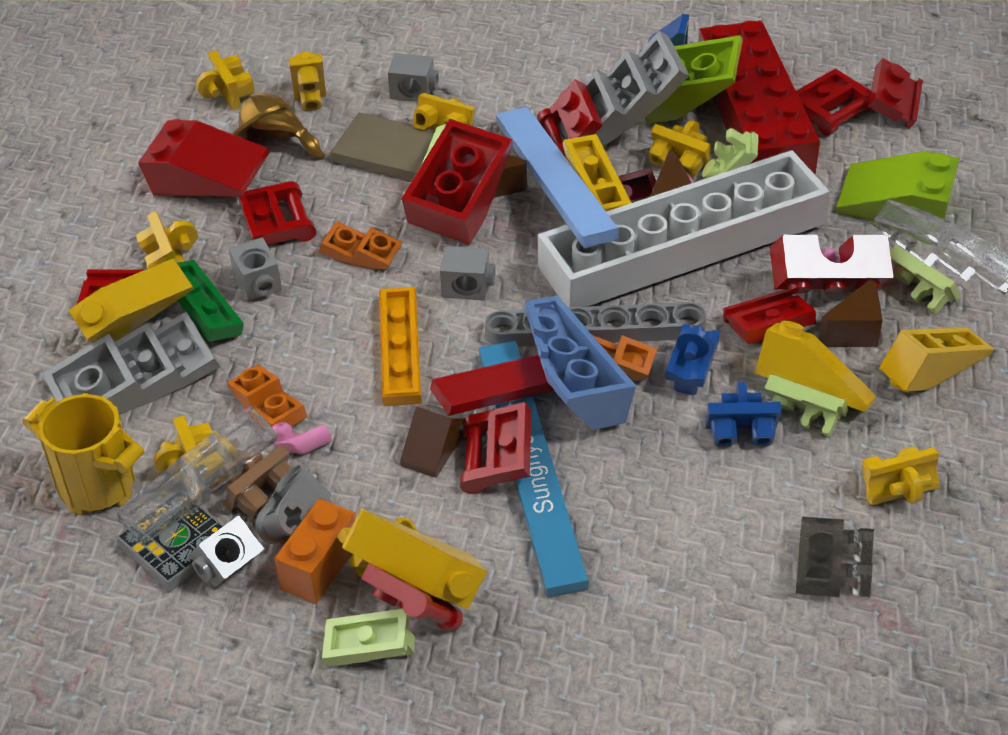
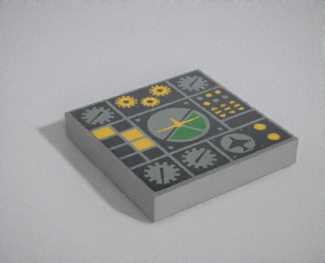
M181 490L120 533L116 538L119 546L171 592L196 573L192 565L194 559L190 553L224 525ZM215 546L216 557H218L228 548L224 546Z

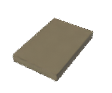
M359 112L331 150V161L412 181L423 163L435 130H421L414 128L411 124Z

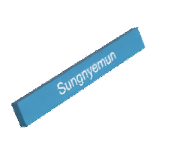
M516 341L479 347L482 368L521 359ZM533 396L493 405L494 409L526 402L531 409L530 477L514 480L546 597L588 590L587 574Z

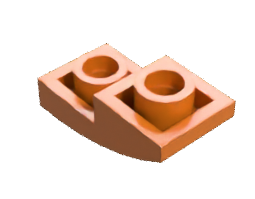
M336 221L322 241L319 253L363 268L387 270L403 242L370 227L365 235Z
M259 364L244 370L239 376L227 382L228 388L237 400L269 432L272 426L278 423L286 422L292 427L307 418L304 405L284 392L279 378Z

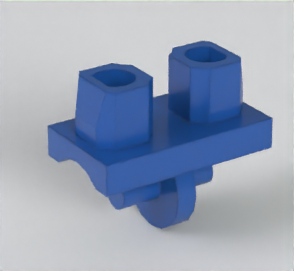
M683 323L665 372V379L674 381L675 391L696 395L698 388H703L720 340L721 331L712 330L707 332L701 326L692 327Z
M737 382L736 393H722L721 403H708L707 415H705V429H711L715 446H731L736 444V428H751L752 444L772 445L781 416V402H762L761 393H747L746 382Z

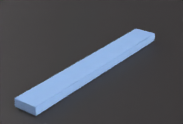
M526 106L496 114L498 127L505 137L513 140L512 147L521 159L527 160V168L583 248L619 239L616 224L529 108Z

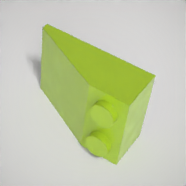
M741 35L674 46L689 77L663 103L644 117L646 124L679 119L735 83L743 41Z
M920 151L850 164L835 213L941 234L960 158L944 153Z

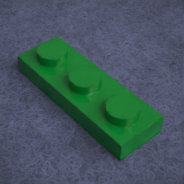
M196 261L178 262L177 264L194 287V290L177 301L185 312L188 313L207 341L222 340L242 335L243 321Z

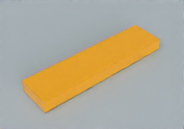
M416 287L379 289L383 406L422 404Z

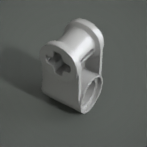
M301 464L293 467L281 478L274 493L258 513L255 524L258 535L269 544L283 542L288 536L290 537L319 498L328 501L330 492Z

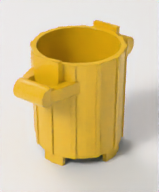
M83 393L62 398L59 402L56 401V398L51 397L47 402L41 400L22 419L23 425L41 441L58 496L66 503L69 510L84 515V510L92 512L93 510L110 508L115 503L121 507L129 500L132 495L131 488L136 479L133 465L145 451L139 443L134 442L133 438L123 430L118 408L107 400L106 397Z

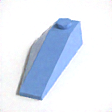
M559 296L526 301L524 308L546 380L559 397L592 430L626 423L636 385Z

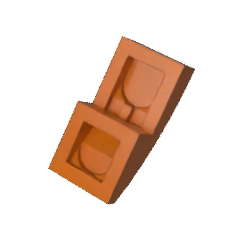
M623 335L618 345L593 336L632 381L647 380L657 348Z

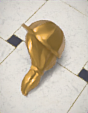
M256 93L244 101L238 117L239 128L233 132V135L246 140L260 134L272 138L297 137L311 157L320 159L326 156L322 152L317 138L309 133L307 128H304L299 118L291 111L290 104H287L279 96L271 93Z

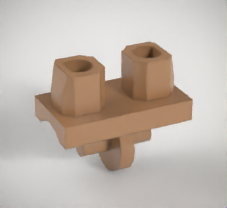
M282 444L265 458L257 449L249 455L240 449L232 452L229 455L232 468L225 473L226 478L232 484L227 487L229 498L224 501L223 505L231 513L239 508L255 520L258 513L269 500L268 496L261 489L269 484L275 490L281 478L292 469L287 463L290 452Z

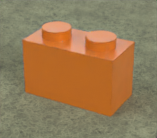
M320 498L317 500L274 558L280 590L313 604L318 603L352 555V553L342 548L343 543L339 541L337 536L342 528L352 527L356 519L355 512Z

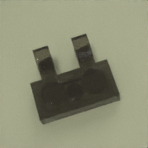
M802 516L796 594L840 598V587H845L853 595L870 597L874 529L846 530L844 529V519ZM842 553H847L851 559L858 562L853 564L842 563Z

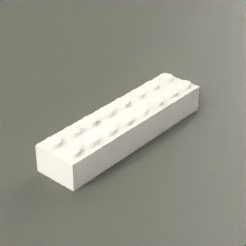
M791 150L607 211V214L618 227L619 239L583 248L568 225L538 234V267L568 307H587L775 242L782 235H795L824 225L830 191Z

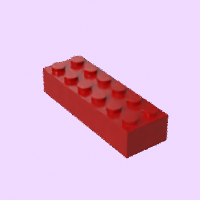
M749 20L743 23L699 28L698 42L739 35L742 37L743 41L735 83L715 95L713 99L727 130L734 129L742 135L746 131L758 134V155L751 163L793 150L815 174L820 140L763 21Z

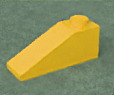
M597 134L563 140V147L568 162L606 212L631 204Z
M170 259L98 289L68 311L91 344L108 333L116 342L194 290V287L176 261Z
M781 321V323L777 322L766 330L755 374L769 378V375L772 374L845 400L847 406L866 412L875 403L876 395L815 335L804 332L803 326L791 321Z
M968 327L901 330L879 369L890 378V383L901 391L928 390L990 356L994 348Z
M363 508L360 509L342 545L344 550L435 597L467 610L488 572L472 554Z

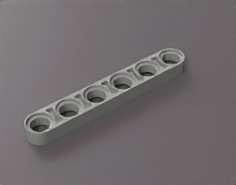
M691 302L568 307L586 325L587 330L593 336L612 343L619 342L622 335L638 342L677 340L683 325L680 319L684 317H693L699 321L691 324L692 327L701 326L705 331L706 325L705 309L701 305ZM525 309L495 311L486 317L485 337L491 345L516 341L518 347L536 346ZM651 318L659 320L661 324L648 326L642 321ZM610 320H618L624 325L611 328L605 325V323ZM498 325H507L511 330L499 333L494 331L493 328Z

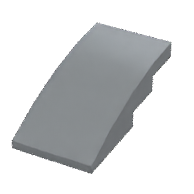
M661 31L657 32L638 55L627 50L607 74L596 69L584 82L603 124L596 133L602 146L636 125L663 103L689 77L669 36ZM561 120L558 126L564 140L569 137Z
M184 312L155 331L147 322L116 342L108 333L44 372L43 376L57 402L62 400V398L83 393L104 396L118 408L119 414L186 387L218 369L220 365L188 313Z

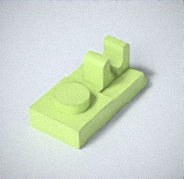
M728 129L726 131V141L733 145H724L719 141L715 143L714 154L718 158L716 160L711 159L706 164L702 172L703 179L750 164L758 155V134L746 131L742 135L734 129Z
M895 245L890 251L891 264L894 268L892 270L893 274L907 285L912 281L917 284L911 293L915 303L919 304L925 296L933 294V299L927 305V308L932 314H937L946 302L951 304L954 300L958 301L962 295L953 280L898 245Z
M772 374L769 375L764 388L769 398H772L771 402H781V409L794 411V408L797 407L805 410L801 419L804 429L809 430L811 422L822 414L825 420L822 434L827 437L832 435L838 420L840 421L841 416L846 417L848 412L845 400Z
M403 609L326 619L322 660L330 667L404 656L406 654L413 655L415 636L409 630L410 616Z

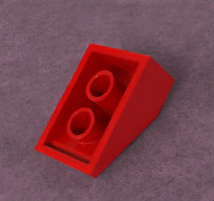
M172 119L166 121L138 164L153 195L242 197L269 155V151L264 146L197 120Z
M449 119L401 198L407 222L470 245L487 216L512 148L513 140Z

